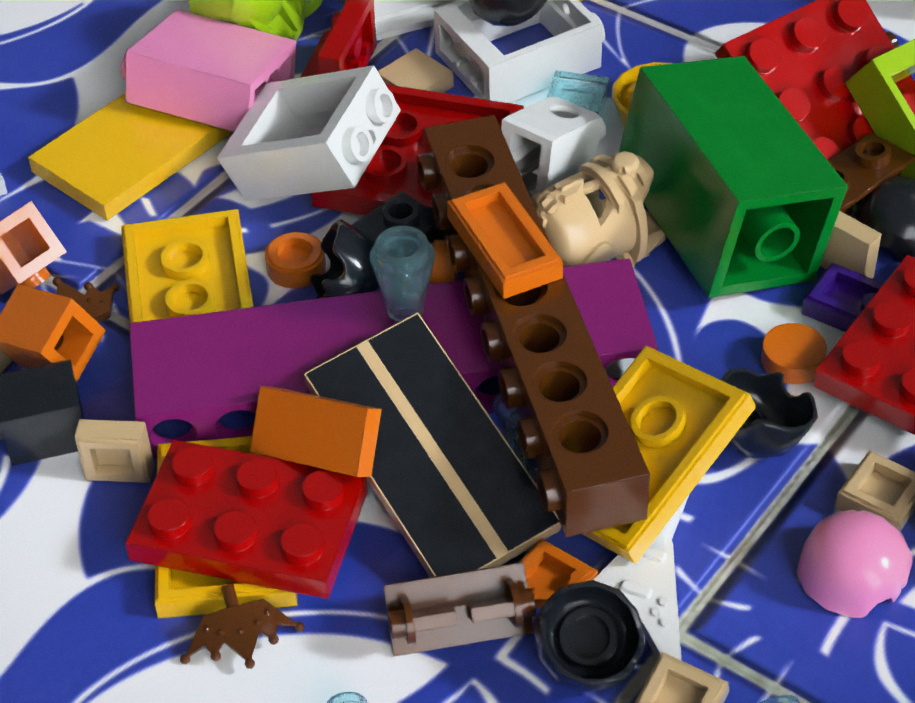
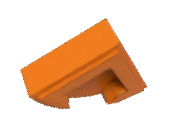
M540 539L520 561L524 563L527 588H531L533 591L536 609H541L548 598L560 587L593 580L598 575V570L544 539Z

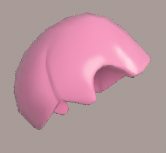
M852 509L831 514L818 522L804 543L796 573L805 593L823 608L848 617L863 618L878 603L887 599L890 602L896 601L901 593V589L908 582L913 556L902 533L884 517L866 510L857 511Z

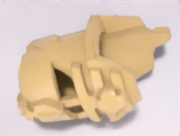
M626 151L616 153L615 155L595 156L589 162L580 165L579 173L563 179L531 197L549 242L563 261V267L605 262L613 258L617 260L630 258L634 268L637 262L649 256L651 251L666 240L665 233L652 214L644 209L643 202L653 181L654 171L642 157ZM599 189L602 191L606 199L600 200Z

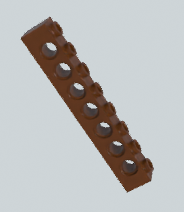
M495 115L424 128L425 154L417 155L416 159L420 183L424 191L432 189L434 192L431 201L438 230L448 229L449 231L447 247L452 268L455 273L462 271L465 273L466 278L463 280V288L469 313L471 316L481 315L483 323L480 324V333L486 358L489 362L498 360L501 370L498 371V382L504 406L507 410L516 408L519 414L517 434L523 456L526 460L535 458L540 470L536 472V482L545 512L556 511L565 537L647 519L650 473L564 274L562 279L503 299L447 217V201L505 182L549 242Z

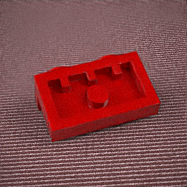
M347 0L342 11L334 13L330 30L323 33L300 78L366 67L377 47L374 0Z

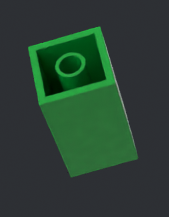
M745 56L640 67L619 152L626 151L639 155L653 169L654 178L643 203L707 297L814 281L848 185Z

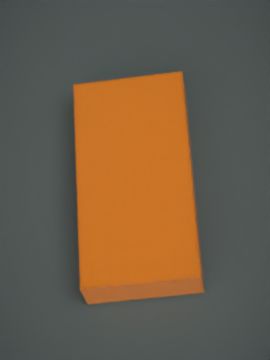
M505 182L447 201V217L503 299L563 278L562 259Z
M260 386L250 452L350 476L371 477L382 409L279 387Z

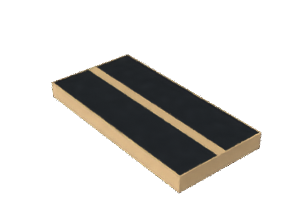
M418 312L304 373L305 385L312 395L382 409L371 477H366V479L429 577L501 566L532 548L540 539L546 540L561 530L555 511L545 512L540 501L536 483Z

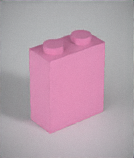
M177 9L125 52L121 64V74L126 79V102L234 132L266 83L294 79L297 41Z

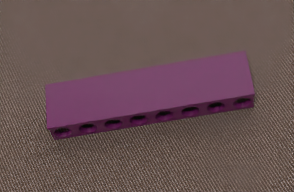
M630 258L563 267L565 279L605 370L609 365L625 358L635 359L645 346L658 351L656 339ZM463 280L130 323L136 421L146 423L153 459H157L158 444L172 443L173 440L187 442L252 436L254 423L243 429H229L220 424V417L238 410L256 414L260 386H273L311 394L305 385L304 373L417 312L488 414L517 409L507 410L501 393L488 395L480 392L477 388L484 380L498 376V371L501 370L498 360L489 362L486 358L480 333V324L483 323L481 315H470L465 300ZM608 376L613 387L619 378ZM179 419L192 424L188 433L177 438H165L154 432V426L165 420Z

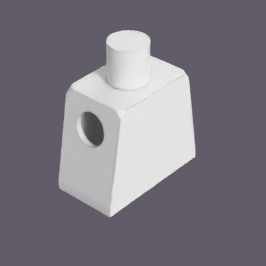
M550 96L502 119L501 131L531 198L537 192L579 173L580 165L589 162L591 158L597 156L598 142L604 138L606 126L603 119L597 113L559 97Z

